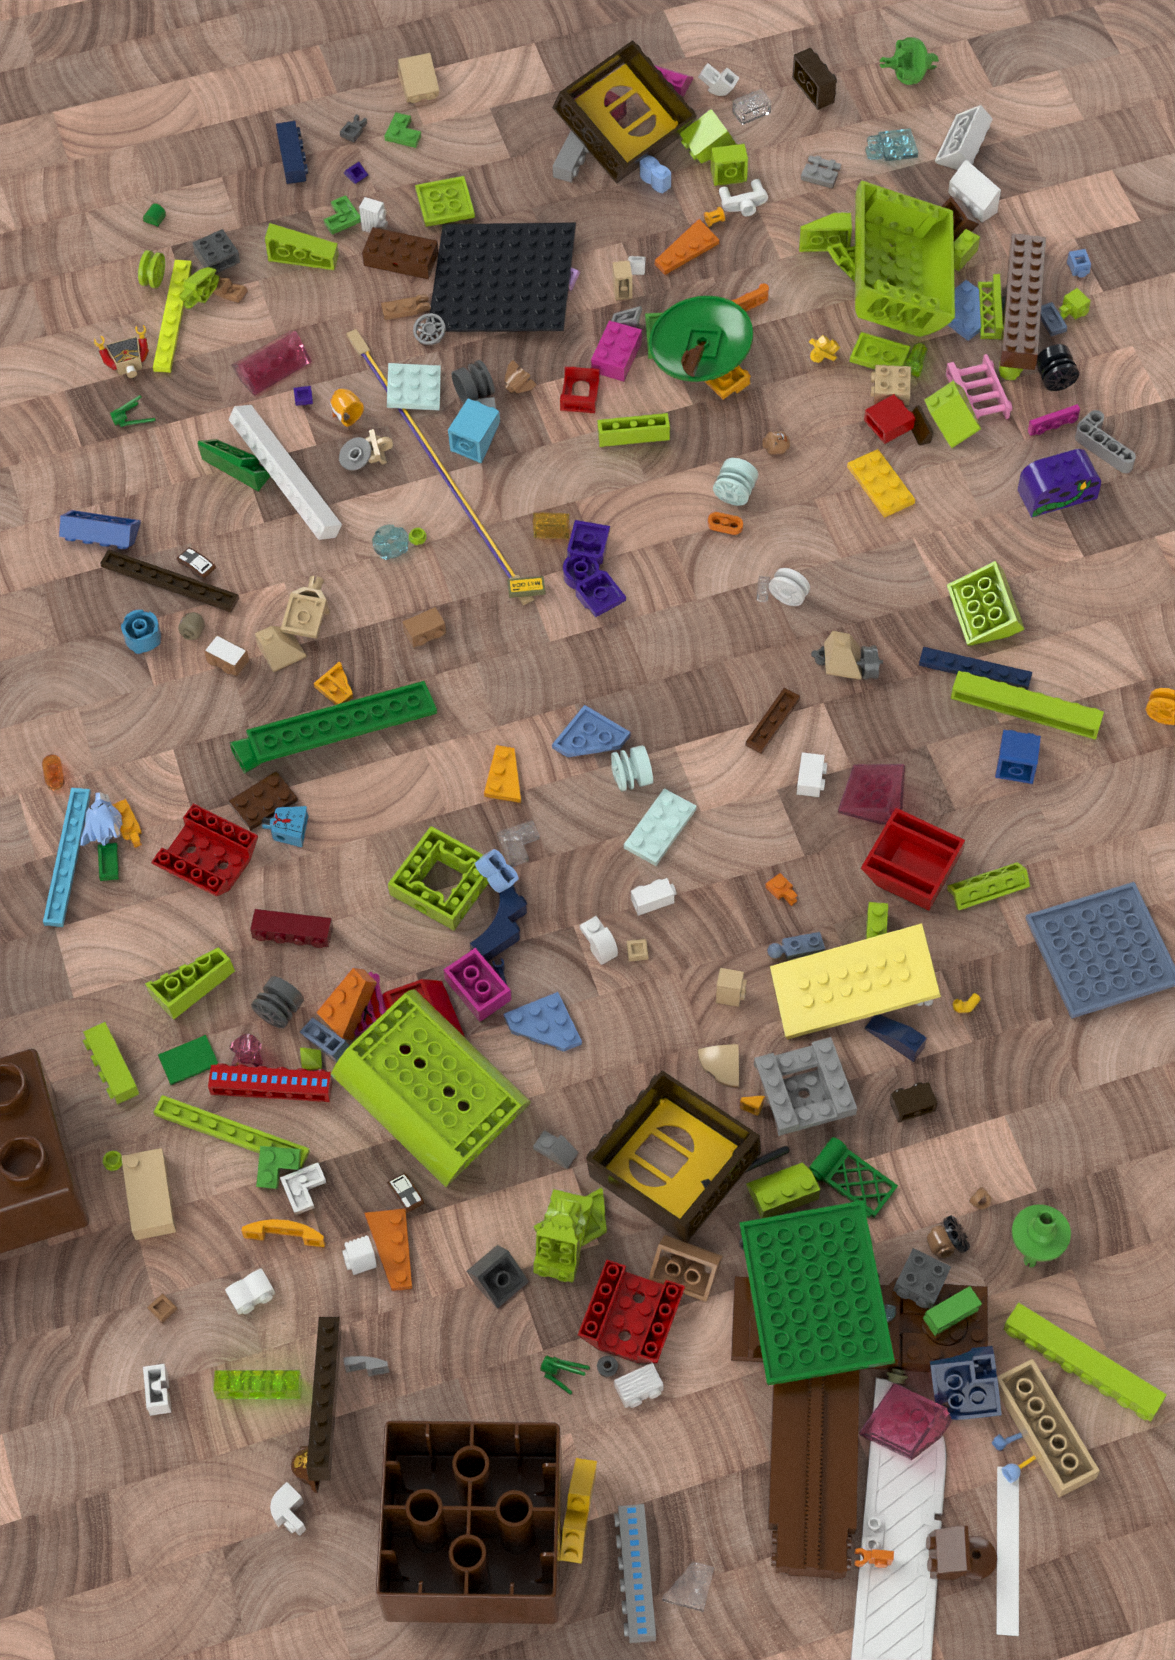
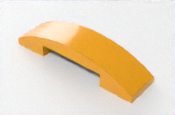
M271 1219L257 1221L243 1226L241 1230L243 1237L246 1239L264 1240L265 1233L303 1237L304 1245L325 1248L326 1244L324 1236L307 1225L289 1220Z

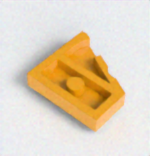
M338 662L314 682V688L335 705L348 702L353 698V693L341 662Z

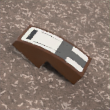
M190 547L176 558L179 564L190 568L194 575L205 579L217 568L209 559Z
M406 1173L387 1182L395 1198L399 1200L406 1213L424 1204L422 1196Z

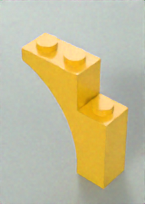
M580 1458L575 1460L562 1532L561 1561L582 1564L597 1461Z

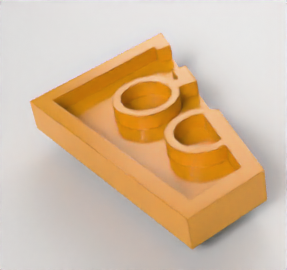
M496 745L484 790V797L521 803L514 748Z

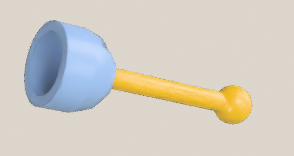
M1033 1455L1019 1465L1007 1464L1002 1468L1004 1477L1008 1482L1013 1483L1019 1478L1020 1469L1034 1461L1036 1457Z

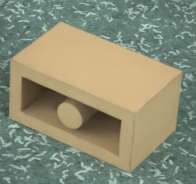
M630 260L612 262L615 301L632 299Z
M720 968L716 1003L739 1007L740 1000H744L746 994L747 980L743 979L744 972Z

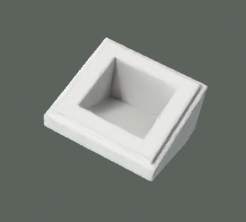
M629 256L628 261L630 260L632 274L644 275L646 257Z

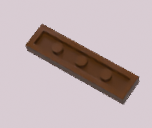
M783 688L747 739L745 746L762 754L799 702L800 695Z

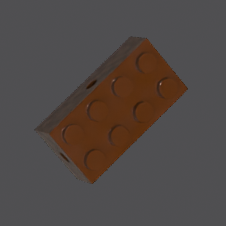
M372 227L362 251L363 263L366 267L429 280L438 257V241Z

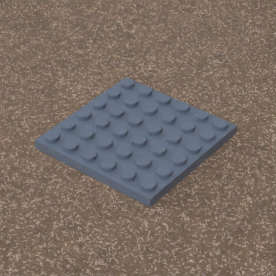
M1135 882L1027 914L1025 917L1071 1019L1175 987V965Z

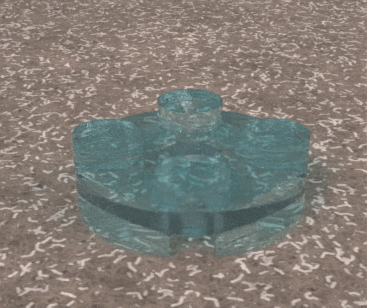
M389 524L376 530L372 543L375 552L382 559L388 560L406 553L409 540L407 532L402 527L398 528ZM388 539H391V541H394V542L391 543V544H389V543H388Z

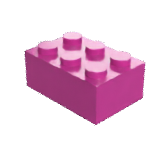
M609 320L591 358V368L600 369V375L624 382L642 344V329Z
M476 948L443 969L445 981L479 1022L511 1001V990Z

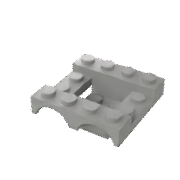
M831 1037L814 1041L811 1046L779 1055L770 1053L754 1058V1067L760 1075L767 1104L770 1105L773 1112L778 1136L856 1115L857 1106ZM817 1067L815 1071L786 1079L782 1078V1076ZM800 1091H807L810 1096L808 1098H801L798 1093Z

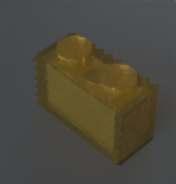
M533 512L534 538L569 539L570 513Z

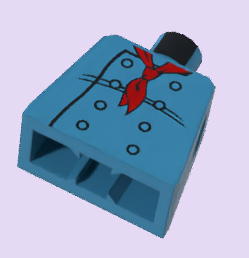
M307 807L276 808L274 818L263 817L262 828L271 829L272 837L275 841L303 847L309 817Z

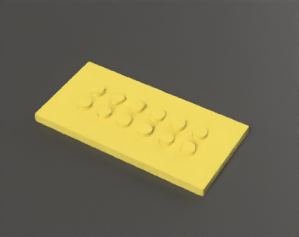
M922 923L770 966L787 1040L941 997Z

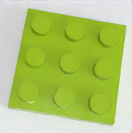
M464 176L415 185L425 227L475 218Z

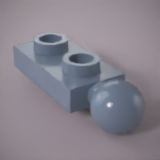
M820 932L784 938L781 942L782 946L778 943H772L767 949L768 955L773 959L781 957L783 953H785L786 959H792L825 951V946Z

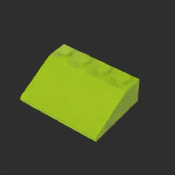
M996 561L947 584L968 646L1008 638L1025 630L1005 572Z

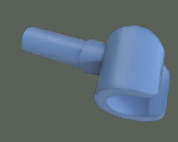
M1018 1433L1006 1439L999 1434L993 1439L992 1444L997 1450L1001 1451L1009 1443L1022 1438V1434Z

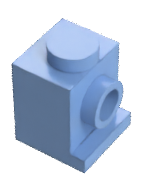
M1086 249L1070 251L1068 253L1067 265H1069L1073 276L1082 278L1090 273L1091 262Z

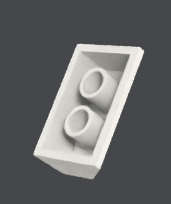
M965 160L950 180L948 193L950 196L962 200L973 216L981 222L997 213L1001 189L969 161Z

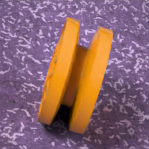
M1158 688L1151 692L1145 709L1151 719L1165 725H1175V690Z

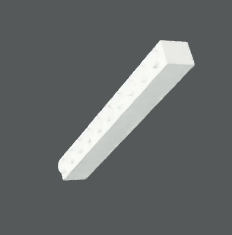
M252 405L234 406L228 420L318 540L336 538L342 526L341 522Z

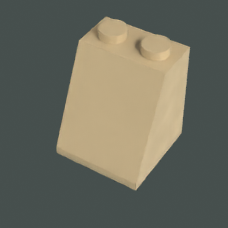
M430 53L398 59L397 71L406 102L417 103L422 99L432 100L439 96V87Z

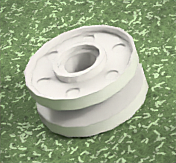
M780 568L770 581L769 590L782 603L790 606H799L809 593L810 584L799 572L789 568Z

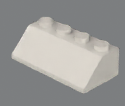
M982 105L955 116L935 159L937 164L958 170L965 160L971 164L974 163L975 156L979 152L980 145L984 141L986 132L990 128L993 119Z

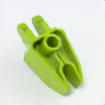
M210 267L200 269L184 281L183 287L185 290L181 293L180 298L182 301H186L184 303L185 308L191 309L198 302L206 303L218 285L219 276L215 275L216 269Z

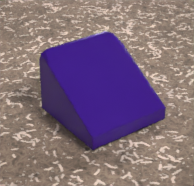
M360 162L355 163L344 172L345 176L354 184L368 176Z

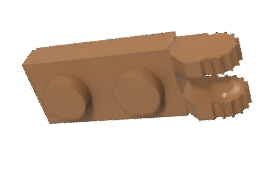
M417 295L416 297L381 303L384 320L412 316L429 311L431 305L427 303L429 301L428 295Z

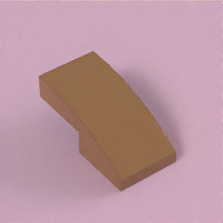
M219 277L218 285L213 293L224 299L239 303L248 290L246 286L232 284L229 278Z

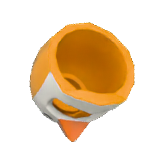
M342 388L334 391L330 399L333 417L337 416L346 427L352 426L363 414L364 406L361 399L348 389ZM344 414H347L350 418L344 420Z

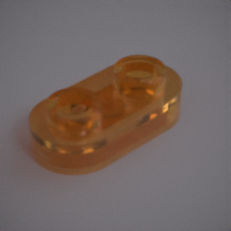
M51 754L42 761L46 786L50 790H59L65 784L63 767L60 758L57 755Z

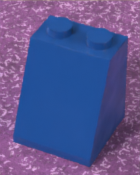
M1003 730L995 778L1033 784L1038 764L1041 736L1033 733H1020L1015 730Z

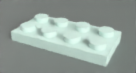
M664 788L624 843V849L657 866L692 817L697 806Z

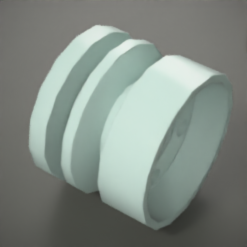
M729 458L724 461L721 467L720 474L713 485V491L725 503L736 506L744 505L748 502L752 488L756 484L759 475L758 471L745 460Z
M643 745L631 748L629 758L624 750L620 751V757L617 752L611 753L613 777L621 792L627 790V785L630 789H633L634 779H636L640 787L653 783L650 760Z

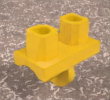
M822 335L818 340L812 338L809 341L815 347L810 354L813 362L820 363L824 357L832 361L837 359L835 353L840 349V346L836 340L832 339L830 341L826 336Z

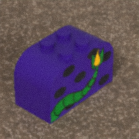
M1074 449L1036 460L1027 465L1020 474L1017 491L1032 518L1098 499L1101 479L1087 452L1083 449Z

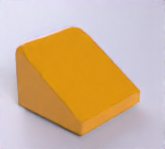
M765 1096L742 1097L740 1109L758 1116L764 1105Z

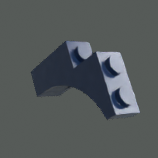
M513 885L499 893L500 903L495 919L482 935L470 943V950L476 948L487 962L520 940V928L515 921L527 914V902L522 895L519 896L516 893Z

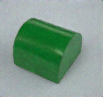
M153 203L143 216V221L158 227L165 218L166 211L159 204Z

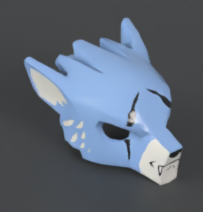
M95 793V802L86 812L81 846L90 843V841H96V839L104 846L109 843V839H112L113 836L115 838L120 837L122 816L111 804L108 794Z

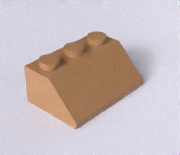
M664 1235L658 1244L648 1279L664 1284L665 1280L684 1285L685 1290L683 1294L707 1302L718 1275L723 1256Z

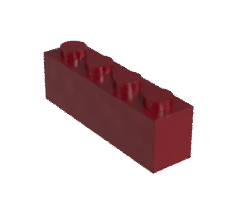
M255 909L250 931L252 938L258 941L271 940L280 944L287 942L298 946L312 945L316 948H329L333 923L332 918Z

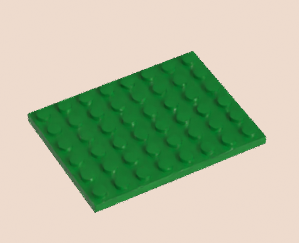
M864 1200L739 1222L768 1386L895 1363Z

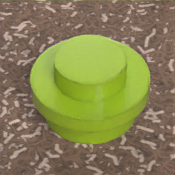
M414 528L409 533V541L414 545H421L427 539L426 532L421 528Z
M117 1151L107 1152L103 1157L104 1167L110 1171L118 1170L122 1166V1155Z

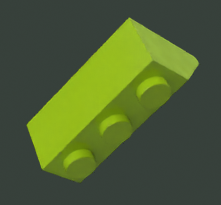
M803 1162L746 1183L761 1219L773 1217L818 1200L820 1195V1188L813 1173Z

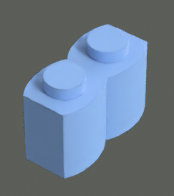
M650 155L640 161V177L644 182L651 184L655 191L662 194L671 188V172L666 166L661 165L655 157Z
M496 849L484 854L475 862L479 873L487 878L490 886L498 893L508 889L519 879L516 871L506 864L503 855Z

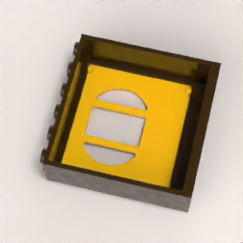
M633 40L560 91L552 107L616 184L639 168L640 161L648 155L654 157L680 138L679 133L690 126L697 117L695 111L688 106L684 98L676 92L673 85L665 79L662 72L654 66L652 60L642 52L641 47ZM617 86L632 88L608 107H605L604 98L610 89ZM637 93L651 110L623 129L609 112ZM655 115V127L649 134L640 137L628 134Z
M662 1070L658 1075L652 1077L650 1085L638 1094L637 1100L633 1105L630 1104L626 1108L622 1118L614 1122L610 1132L601 1137L599 1145L589 1151L586 1157L589 1177L678 1239L688 1243L761 1154L760 1135ZM675 1126L683 1129L693 1140L694 1152H690L657 1128ZM651 1134L688 1158V1161L673 1178H670L635 1154ZM633 1160L665 1182L666 1185L650 1187L639 1183L630 1172L629 1161ZM709 1179L710 1184L704 1188L701 1181Z

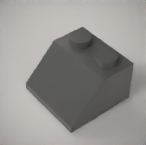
M499 1245L495 1246L466 1271L476 1287L496 1308H499L529 1282L510 1252Z

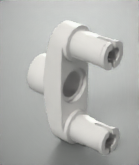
M755 179L751 182L754 192L731 197L728 187H721L719 195L722 200L723 209L726 212L741 211L743 216L753 215L756 212V207L768 200L767 192L763 189L761 181Z

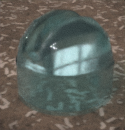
M884 1305L887 1322L892 1321L896 1316V1307Z

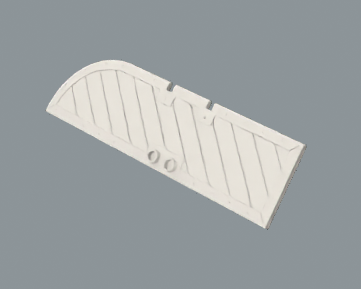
M876 1377L861 1548L868 1551L872 1549L894 1551V1560L886 1568L875 1567L874 1564H869V1562L859 1567L851 1660H932L938 1579H930V1572L927 1570L929 1550L926 1548V1538L935 1529L942 1528V1521L934 1520L935 1515L943 1514L946 1474L945 1440L934 1414L917 1395L897 1383Z

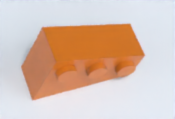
M352 968L316 1013L339 1037L345 1040H353L356 1027L362 1020L361 1015L365 1005H368L377 982L364 969Z

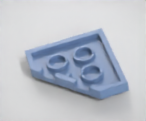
M965 280L955 288V318L948 326L967 341L980 332L981 322L979 289L968 280Z
M584 705L554 741L552 749L567 758L619 750L630 738L631 732Z
M558 992L503 1014L511 1034L522 1035L530 1038L531 1041L556 1047L557 1050L563 1052L582 1045V1040Z

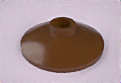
M969 1536L971 1571L963 1576L972 1580H981L991 1575L995 1570L997 1553L994 1546L987 1539L980 1536ZM972 1553H979L980 1558H973Z

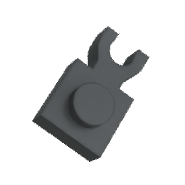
M356 114L354 121H348L341 129L340 137L355 142L362 134L363 127L367 125V119L363 118L362 121H359V115Z

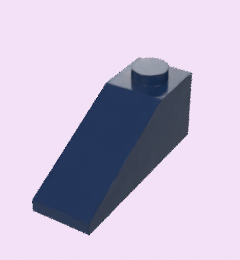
M880 1014L874 1015L864 1028L912 1062L916 1060L926 1045L927 1037L908 1025Z

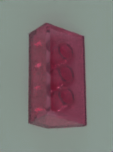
M288 331L233 363L232 367L239 380L255 396L312 361L297 332Z

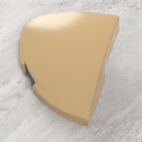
M738 1044L698 1049L699 1060L706 1073L709 1071L715 1076V1081L720 1084L739 1088Z

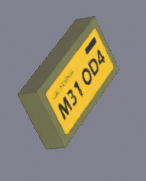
M544 576L507 579L509 598L546 595Z

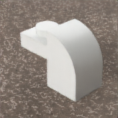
M708 63L698 76L699 79L709 86L707 91L717 96L727 95L739 80V77L730 69L726 68L720 74Z
M597 916L580 925V930L590 942L591 952L601 965L618 956L617 945L611 932L607 927L603 926Z
M288 1482L274 1494L270 1505L271 1514L278 1527L284 1523V1526L291 1533L296 1532L300 1536L306 1528L294 1515V1512L304 1502L302 1496Z

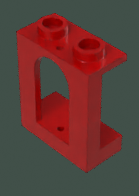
M565 366L563 391L560 395V411L595 413L600 369ZM578 381L587 382L590 386L589 396L571 395L573 385Z

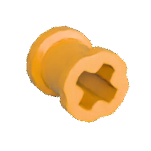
M717 207V210L709 213L704 212V219L708 227H711L716 222H724L725 214L721 207Z

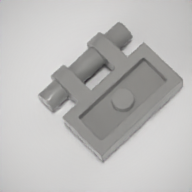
M810 155L808 162L813 163V165L806 163L801 174V180L833 188L838 177V172L833 170L840 171L842 164L836 163L832 159L829 161L822 159L821 156L816 155L814 157Z

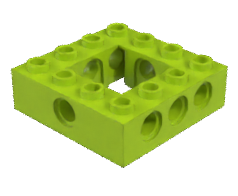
M430 826L389 881V895L454 931L489 884L487 878L482 876L475 866V862L483 854ZM437 860L463 874L462 880L456 888L451 890L452 893L446 902L442 893L431 890L422 882Z

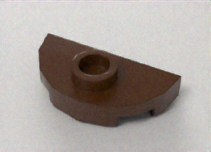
M697 345L695 348L685 351L682 356L681 364L683 370L690 376H695L705 350L704 345Z

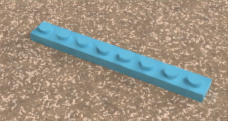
M71 788L43 918L44 926H64L86 812L91 796L90 789Z

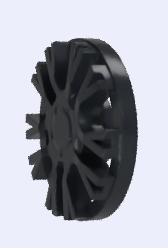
M952 1215L944 1218L943 1223L946 1233L954 1247L960 1253L969 1250L970 1244L966 1240L968 1237L966 1233L961 1232L963 1229L962 1225H958L957 1219Z

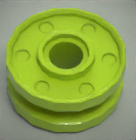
M146 250L140 259L138 281L141 286L150 285L151 288L156 289L161 285L164 277L165 256L160 252L154 255L152 251Z

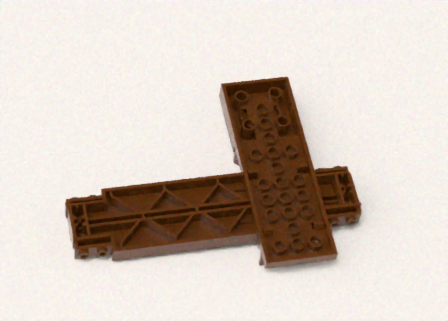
M735 1276L731 1361L763 1363L749 1277ZM898 1277L889 1285H880L895 1363L865 1369L892 1370V1368H897L905 1371L931 1373L930 1361L958 1356L971 1351V1348L988 1346V1286L943 1284L933 1307L969 1286L982 1305L978 1307L979 1310L934 1336L923 1319L929 1308H921L915 1301L909 1298H901L893 1291ZM860 1370L780 1383L772 1387L768 1529L776 1530L772 1531V1544H776V1553L771 1555V1566H775V1573L777 1574L785 1572L788 1576L832 1578V1580L845 1578L847 1571H851V1557H847V1549H851L852 1536L848 1534L855 1535L857 1529Z

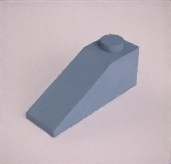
M313 1017L300 1031L306 1039L336 1063L350 1046L344 1039Z

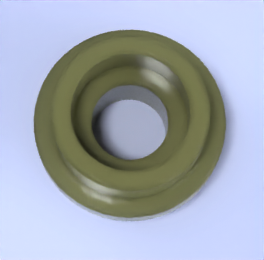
M897 1368L887 1371L888 1381L905 1384V1379H908V1375L904 1374L905 1370Z

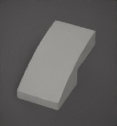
M367 1356L343 1358L346 1373L367 1369L368 1376L389 1373L387 1361Z

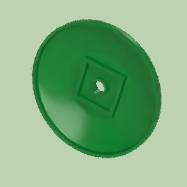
M718 296L691 297L674 304L657 319L650 333V352L656 365L667 375L689 382L708 381L731 372L742 363L753 343V327L745 310L729 299ZM701 342H707L704 345L705 350L695 376L688 375L684 372L681 364L685 351L695 348Z

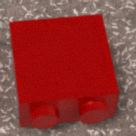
M893 394L865 409L864 421L880 440L886 444L914 428L915 416L904 406L903 401Z

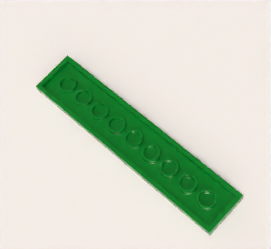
M425 681L247 729L246 734L256 760L260 764L437 714V708Z

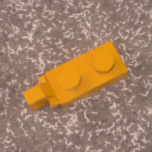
M124 799L112 804L122 816L120 832L125 840L130 839L134 848L141 846L138 835L142 834V831L127 800Z

